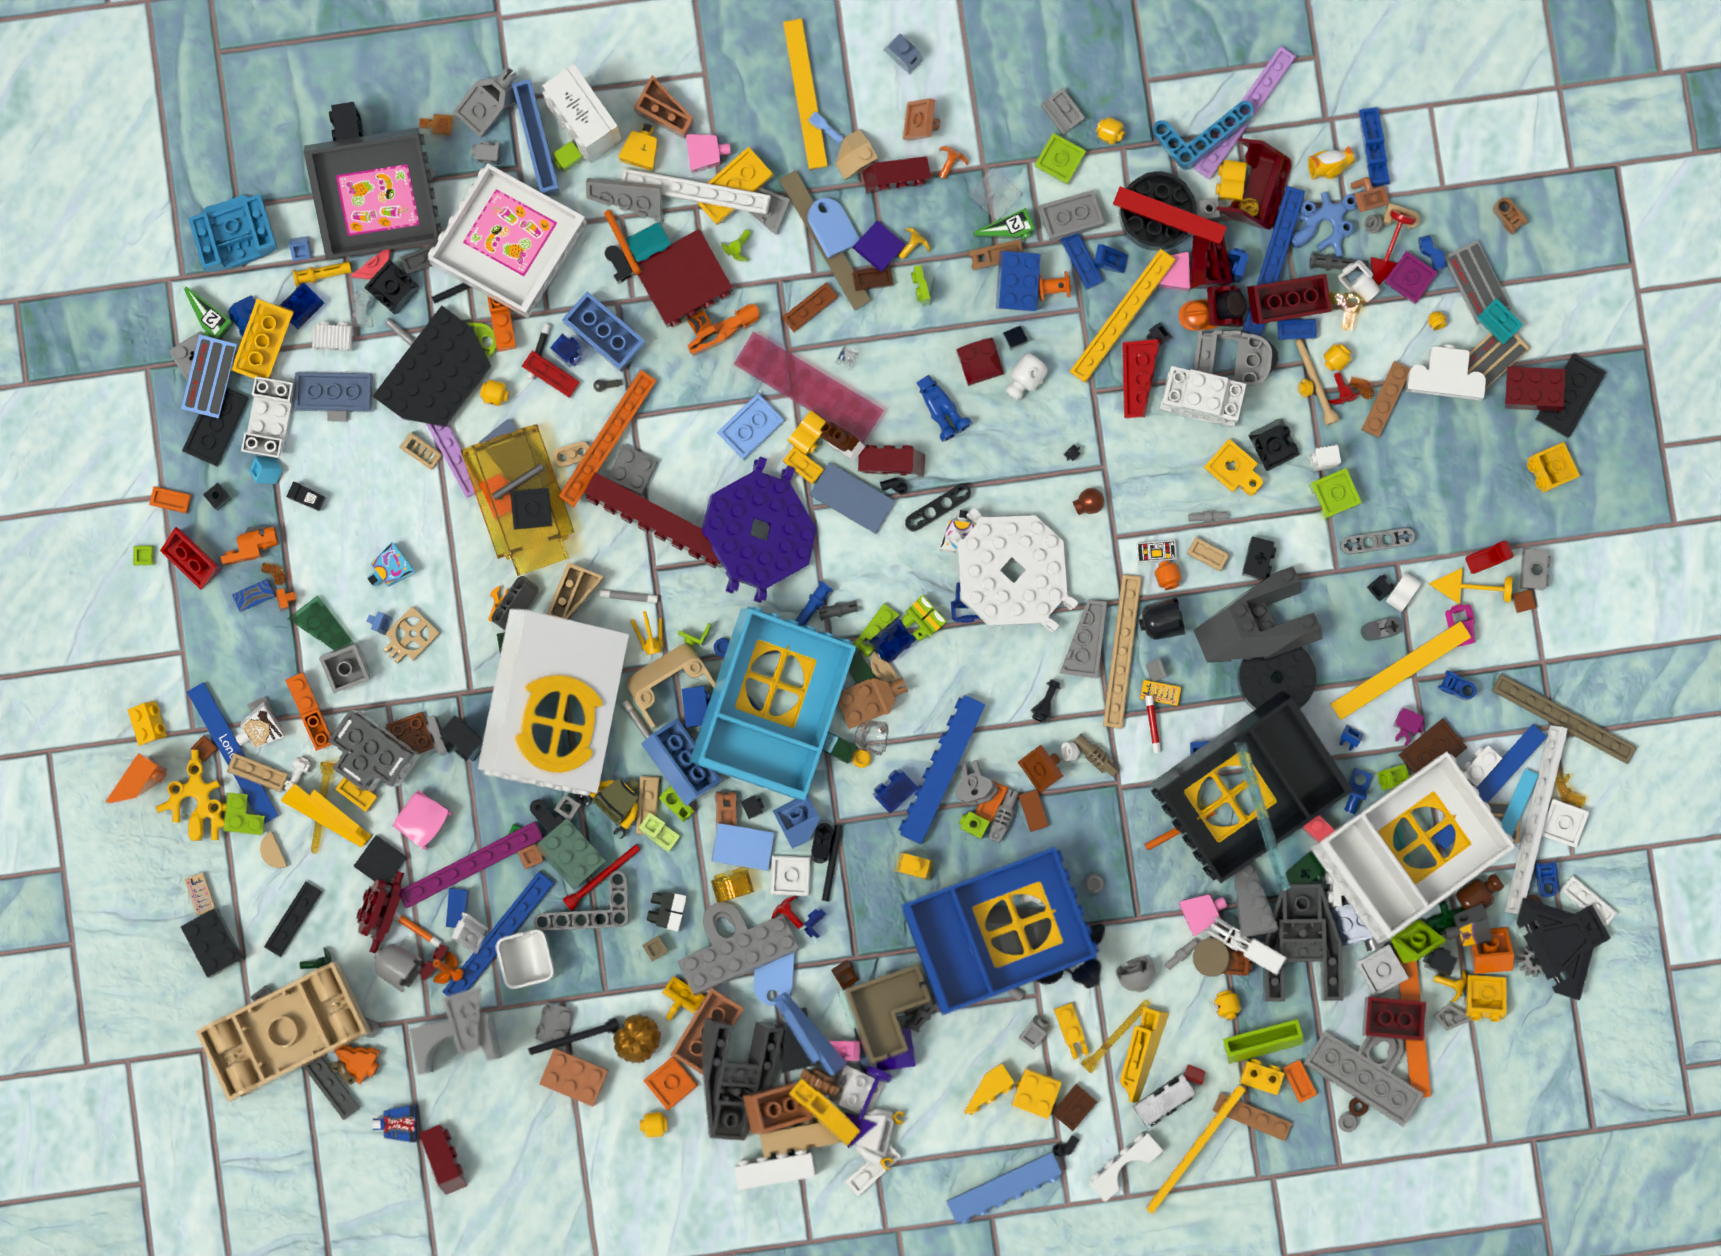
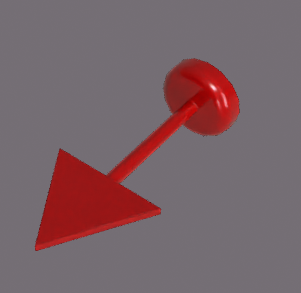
M1391 209L1390 217L1398 221L1385 258L1371 257L1372 278L1378 286L1397 265V262L1389 261L1402 224L1413 225L1416 221L1415 217Z

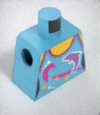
M391 542L371 563L375 572L368 576L367 579L373 587L382 580L390 587L414 575L416 572L397 546Z

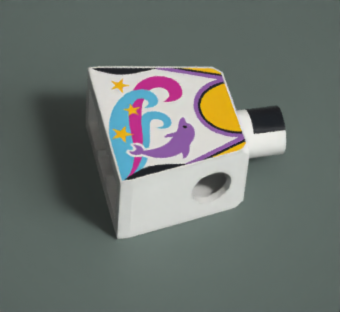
M958 510L957 520L948 521L940 551L957 553V546L946 537L953 530L957 531L962 539L976 525V523L968 522L969 518L966 514L969 511Z

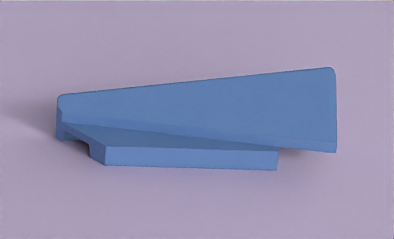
M786 992L773 999L774 1004L811 1063L819 1060L829 1076L847 1064L844 1058Z

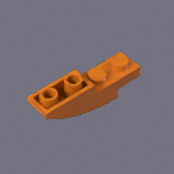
M487 296L497 351L517 349L510 308Z
M304 672L285 679L315 750L318 751L331 745L328 742L331 738L330 731Z

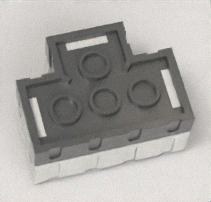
M349 710L328 740L329 743L337 746L343 752L339 761L332 769L362 791H374L381 780L388 786H400L421 754L412 750L403 741L398 740L395 735L383 729L373 719L365 716L366 714L362 711Z

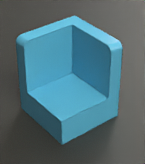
M255 456L249 472L256 483L276 484L282 472V467L275 457Z

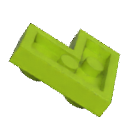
M921 265L914 266V272L911 273L913 284L917 283V288H915L917 302H921L922 307L930 305V295Z
M228 792L223 831L262 836L265 816L246 814L248 795Z

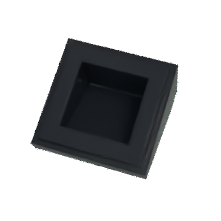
M1021 326L1003 332L1010 350L1028 343V339Z

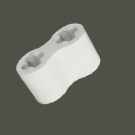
M1405 572L1385 602L1402 612L1421 585V582Z

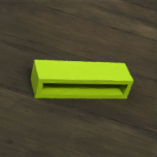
M1298 1019L1223 1039L1229 1064L1304 1044Z

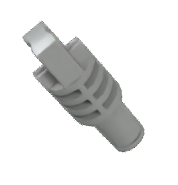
M1010 789L1007 790L1003 804L998 806L989 835L990 840L998 843L1002 841L1015 813L1013 807L1019 795L1018 792H1013Z

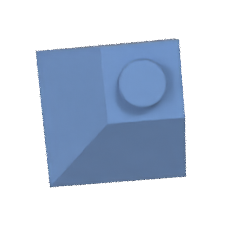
M808 795L805 800L794 799L773 810L792 849L810 840L820 820Z

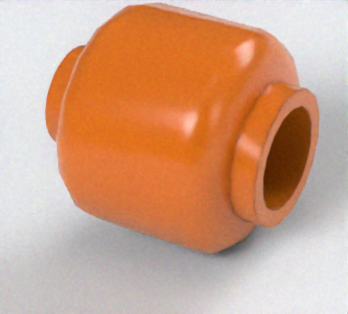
M1169 560L1159 563V567L1154 571L1158 586L1165 588V590L1178 587L1182 580L1178 565L1170 563Z

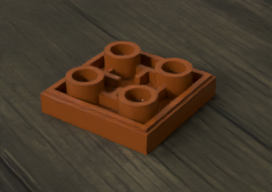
M423 711L386 724L390 733L419 754L434 749V741L427 729V721Z

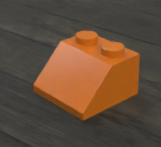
M1507 927L1490 929L1493 942L1470 946L1474 974L1513 971L1514 952Z

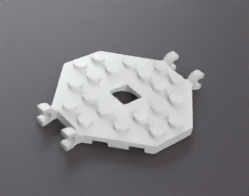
M971 509L966 516L976 525L962 539L960 534L953 530L946 537L957 546L958 575L961 590L960 600L988 626L1042 624L1050 633L1055 631L1059 625L1050 619L1049 615L1061 602L1069 610L1074 609L1078 604L1074 598L1067 595L1064 541L1036 515L982 517L977 509ZM1010 558H1013L1024 568V572L1014 583L1000 571Z

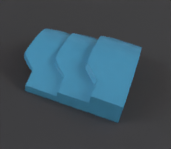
M261 194L252 197L240 195L225 202L207 206L201 214L188 218L202 268L206 273L235 268L258 260L278 249Z

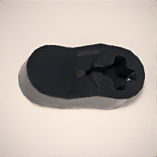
M828 823L819 824L814 834L811 857L814 862L819 864L825 863L830 853L833 828Z

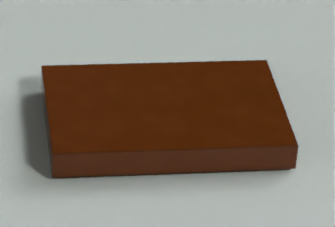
M1442 718L1398 754V756L1414 774L1445 752L1452 754L1456 758L1467 749V746Z

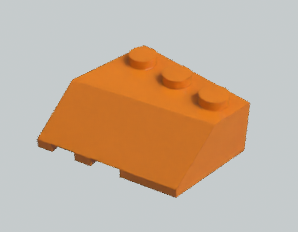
M138 753L105 802L110 804L137 798L157 785L158 782L161 783L167 775L165 773L167 768L149 756Z

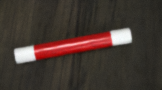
M1147 695L1145 700L1153 753L1161 752L1153 695Z

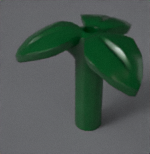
M326 947L323 948L325 957H320L315 961H301L299 963L300 969H319L330 964L332 959Z

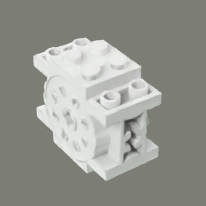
M1171 366L1170 372L1167 374L1159 410L1208 423H1218L1234 427L1235 422L1239 418L1246 384L1228 380L1226 377Z

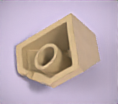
M860 129L843 138L836 166L844 180L878 162L876 153Z

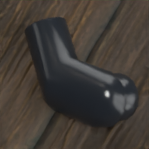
M891 478L880 482L882 491L892 488L900 495H904L908 491L907 484L898 478Z
M1071 1135L1067 1143L1055 1144L1052 1147V1151L1059 1157L1070 1155L1078 1144L1079 1139Z

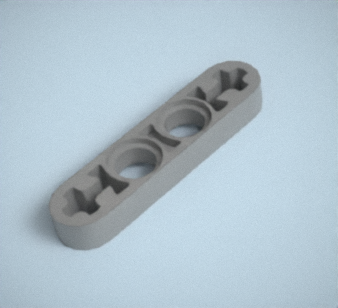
M1409 528L1350 536L1341 541L1340 549L1344 554L1351 555L1410 545L1414 541L1415 534ZM1404 532L1411 536L1408 542H1405V539L1398 540L1399 544H1396L1394 533H1397V537L1403 536ZM1383 535L1391 536L1392 543L1390 545L1382 543ZM1364 538H1371L1373 540L1371 548L1364 547ZM1356 539H1359L1361 550H1358V546H1354L1349 551L1344 545L1347 544V541H1350L1351 544L1357 543Z

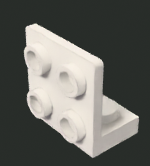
M845 1065L836 1080V1084L840 1085L841 1089L837 1096L829 1095L828 1100L860 1114L875 1078ZM879 1081L865 1114L873 1110L884 1086L883 1082Z

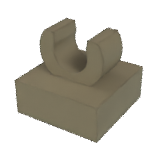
M659 935L642 945L652 962L669 952Z

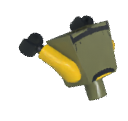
M612 779L600 781L598 793L590 792V796L581 795L579 800L586 796L588 802L584 806L590 805L593 802L617 826L621 824V827H617L614 830V834L617 830H621L623 835L620 839H622L626 834L625 830L629 829L637 816L638 803L636 800L638 795L634 791L639 787V784L634 779H630L626 784L621 779L616 781Z

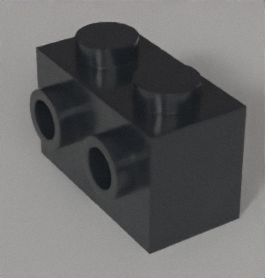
M1437 947V949L1424 956L1423 962H1425V968L1443 976H1451L1458 958L1450 955L1451 951Z

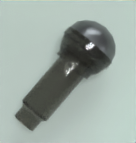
M598 379L594 382L593 387L595 391L603 392L607 388L619 387L623 383L622 380L618 379L609 381Z

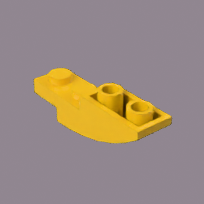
M803 1079L789 1093L793 1099L817 1118L818 1122L846 1146L860 1132L840 1110Z

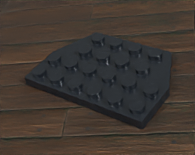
M441 305L374 393L373 397L403 420L446 427L492 366L473 328Z

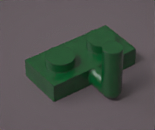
M1443 899L1438 903L1442 914L1426 918L1428 926L1439 935L1446 934V928L1455 926L1453 916L1465 910L1461 907L1449 911L1448 905Z

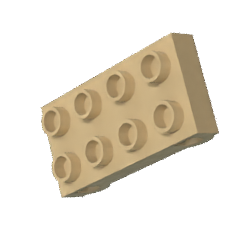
M332 962L225 1017L205 1025L197 1030L196 1033L229 1102L235 1101L371 1033V1030L339 962Z

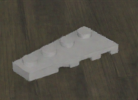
M1251 862L1234 874V884L1237 892L1236 902L1239 910L1238 921L1241 929L1240 938L1276 932L1278 929L1253 862Z

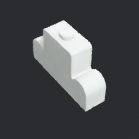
M1444 345V347L1433 346L1429 350L1427 368L1423 365H1415L1408 372L1405 392L1481 401L1484 399L1486 380L1480 372L1467 374L1470 354L1468 350L1455 349L1456 346Z

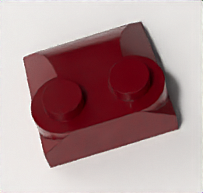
M993 337L956 349L968 386L1004 375Z

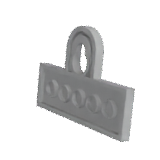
M719 902L711 905L703 917V928L712 946L678 960V965L693 996H696L799 951V946L784 915L747 929L740 912L735 906ZM719 918L727 919L728 923L735 927L736 932L732 937L723 938L718 934L716 922Z
M1324 1031L1304 1063L1308 1068L1401 1127L1405 1126L1424 1095L1391 1073L1403 1053V1041L1401 1039L1367 1036L1359 1050L1355 1051ZM1381 1041H1386L1389 1044L1388 1059L1382 1064H1377L1371 1060L1370 1050Z

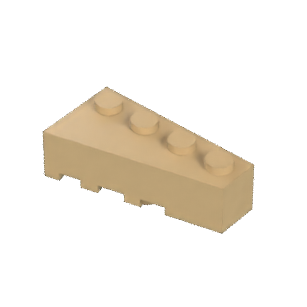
M813 1120L804 1121L801 1126L794 1127L793 1124L783 1127V1129L760 1134L764 1157L841 1143L820 1122L813 1123Z

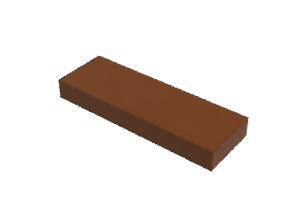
M826 282L786 313L782 319L794 333L834 302L838 296Z

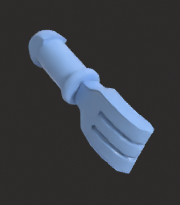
M815 111L811 118H809V122L817 129H823L824 133H827L835 142L842 143V135L831 128L832 126H828L826 120Z

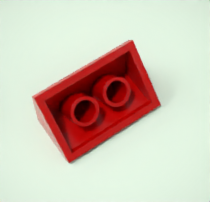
M178 527L173 529L160 549L200 590L222 569Z

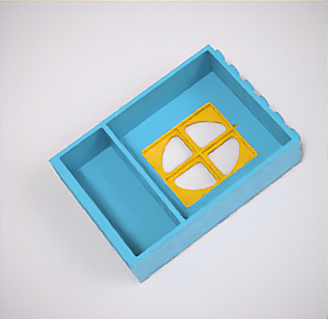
M748 606L747 609H740L689 762L794 799L805 800L856 646L851 645L852 641L844 638L834 639L833 634L819 631L817 633L816 628L811 626H798L799 622L791 619L780 620V615L774 613L764 614L762 613L763 609ZM771 650L780 652V658L773 677L770 678L751 670V665L762 654ZM789 655L795 657L802 668L804 684L801 688L784 683L780 679ZM748 678L769 685L761 711L756 710L747 697L746 680ZM780 688L799 696L797 703L786 713L778 716L770 715L769 710L777 689Z

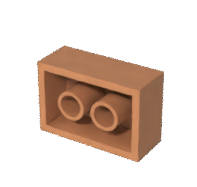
M554 1048L539 1084L593 1107L609 1070Z
M792 1081L743 1096L752 1134H763L813 1119L812 1114L789 1095L799 1081Z

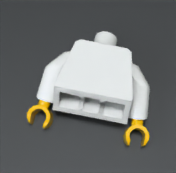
M875 1109L865 1114L863 1119L874 1122L877 1125L854 1145H856V1150L864 1159L877 1165L882 1164V1168L888 1171L891 1169L885 1167L884 1162L889 1161L893 1163V1160L890 1158L882 1159V1156L885 1157L893 1124L902 1125L904 1123L902 1120H897L896 1117H904V1113L898 1111L892 1114V1111Z

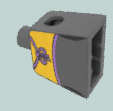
M1483 904L1455 914L1453 916L1455 926L1445 929L1447 939L1450 940L1458 937L1462 946L1493 942L1488 916Z

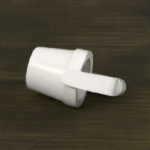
M1361 260L1350 263L1338 277L1350 292L1357 293L1366 302L1370 301L1380 291V288L1372 278L1373 273ZM1358 266L1364 273L1351 284L1345 278V275L1350 274Z

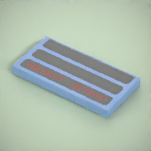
M199 334L181 409L219 418L237 346L236 343Z

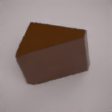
M848 960L831 970L843 990L859 981Z

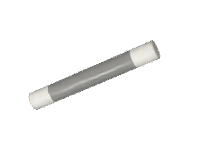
M600 590V597L650 603H657L658 600L657 595Z
M626 700L622 703V706L644 738L647 739L651 735L650 731L630 702Z

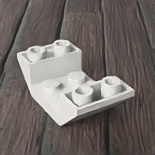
M255 376L252 390L254 399L247 433L244 432L241 452L279 458L286 441L291 415L293 383Z

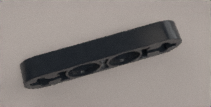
M959 484L913 512L905 520L906 528L911 532L919 531L966 502L971 496L970 487L966 484ZM958 489H966L968 491L966 492V497L959 496L956 498L959 502L955 503L954 498L950 494L953 492L955 496L959 493ZM943 498L951 500L952 505L949 508L941 506ZM927 508L935 510L936 513L933 518L925 516L924 512ZM921 512L922 518L926 522L923 523L922 520H920L917 523L918 527H910V519L913 518L914 520L920 518V516L917 514Z

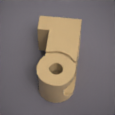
M1391 203L1386 206L1382 219L1383 225L1389 226L1391 222L1398 224V221L1390 217L1391 209L1416 218L1413 225L1402 224L1404 229L1413 230L1420 223L1418 213Z

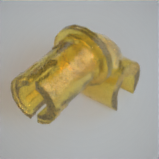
M1562 770L1557 772L1555 781L1557 782L1559 794L1563 798L1562 801L1570 802L1582 808L1586 797L1571 791V788H1567L1566 782L1570 779L1569 773L1565 775L1563 780L1560 776Z

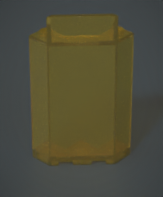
M538 425L527 426L515 432L503 434L489 441L477 443L460 450L497 558L506 557V560L512 559L517 576L568 559L563 541L569 539L568 535L575 533L564 501L557 497L561 491ZM541 463L544 468L543 471L512 491L549 488L552 526L514 530L510 492L498 500H495L492 494Z

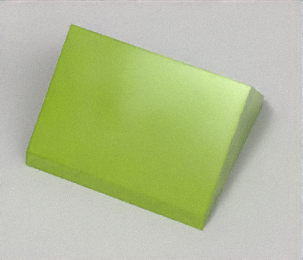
M1420 919L1403 928L1390 939L1403 964L1419 960L1446 942L1445 938Z

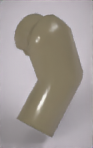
M340 1060L333 1062L331 1065L332 1071L337 1072L348 1085L354 1084L355 1077L347 1071L345 1063Z

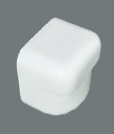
M531 930L504 937L497 942L496 951L503 979L508 988L519 989L549 981L555 976L554 962L551 957L547 937L543 931Z

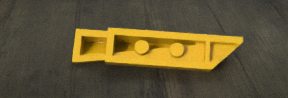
M294 783L281 798L283 803L359 847H363L371 838L368 832L315 789L308 795Z
M1143 1007L1141 1026L1135 1025L1120 1078V1083L1126 1089L1130 1097L1128 1100L1131 1103H1137L1140 1100L1169 1017L1168 1012Z

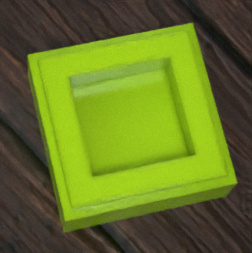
M133 546V565H154V546Z

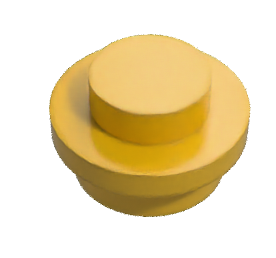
M1302 379L1301 383L1298 384V392L1303 398L1313 394V383L1311 380Z
M866 749L856 750L852 755L853 764L859 768L867 767L871 762L870 753Z

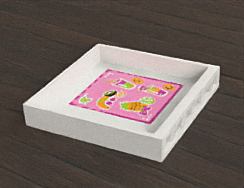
M487 163L485 168H481L475 184L472 183L469 187L465 200L462 199L460 201L457 213L450 217L447 229L440 233L437 245L430 249L428 260L436 268L528 318L584 229L587 221L581 214Z

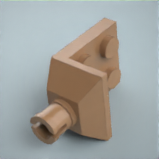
M872 677L842 690L838 705L848 728L851 729L881 715L889 714L895 702V697L908 692L906 685L898 688L905 684L903 678L888 683L887 681Z

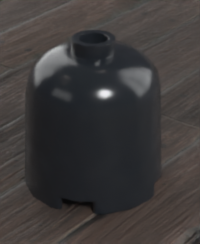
M1177 597L1147 605L1143 609L1142 619L1139 620L1141 631L1145 630L1149 638L1160 640L1186 634Z

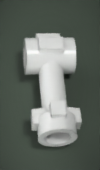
M303 757L296 758L293 764L296 770L291 780H286L284 789L289 790L294 783L297 785L302 773H308L312 765L309 760Z

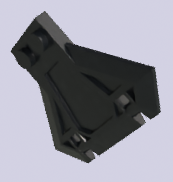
M1523 898L1516 924L1519 929L1525 926L1528 933L1524 935V938L1547 980L1553 978L1556 982V985L1552 987L1554 993L1580 1000L1593 948L1611 939L1593 905L1591 904L1573 914ZM1535 921L1538 928L1535 929L1531 922ZM1563 972L1566 977L1565 980L1562 979L1560 973Z

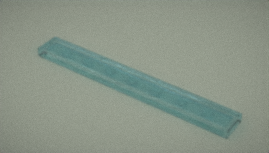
M1240 740L1235 742V747L1277 885L1282 890L1290 889L1249 751L1246 743Z

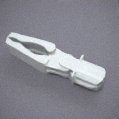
M1217 916L1214 918L1215 921L1229 928V932L1212 923L1210 927L1226 937L1223 938L1209 929L1206 933L1236 951L1241 950L1244 952L1243 955L1278 975L1287 957L1255 938H1240V929Z

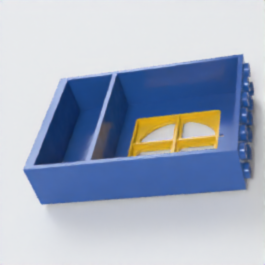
M1055 847L901 905L942 1016L1097 957L1096 953L1099 952L1095 941L1091 942L1089 937L1092 932L1089 924H1084L1082 917L1085 914L1081 904L1077 905L1075 899L1078 896L1074 886L1070 887L1068 882L1071 878L1067 868L1063 869L1061 864L1064 859L1060 850L1056 851ZM1016 894L1036 897L1044 903L1046 909L1041 913L1021 919L1012 897ZM1005 900L1013 919L1012 923L990 932L987 931L985 921L989 911L998 901ZM1044 918H1049L1052 925L1047 939L1040 947L1032 949L1024 927ZM1016 930L1023 945L1024 953L1022 955L1002 953L993 947L991 939Z

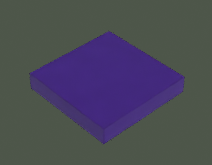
M877 220L856 242L853 249L882 272L904 249L906 244Z

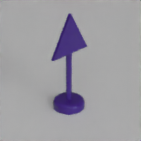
M868 1066L866 1072L875 1080L859 1117L845 1112V1116L860 1131L847 1146L848 1149L877 1125L874 1122L863 1119L879 1081L889 1083L893 1078L889 1073L872 1066Z

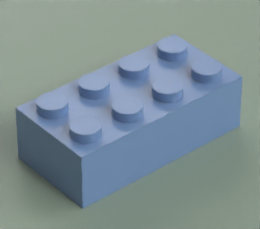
M588 291L562 319L568 328L620 372L626 368L646 345L643 338Z
M678 718L651 734L641 743L685 806L711 791L722 781L716 771L689 762L695 742Z

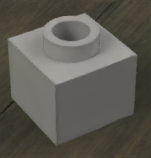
M564 794L554 810L572 821L582 805ZM568 804L572 806V810L569 812L565 810V806Z

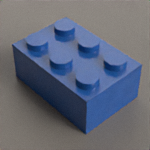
M1000 251L995 309L1037 311L1041 254Z

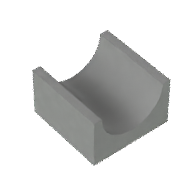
M493 1012L480 1014L479 1045L485 1052L487 1061L502 1058ZM449 1020L409 1029L418 1075L434 1072L433 1061L438 1048L446 1040L454 1037Z

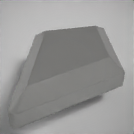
M1450 1004L1445 1005L1434 1015L1435 1019L1446 1031L1471 1021L1470 1017H1465L1464 1012Z

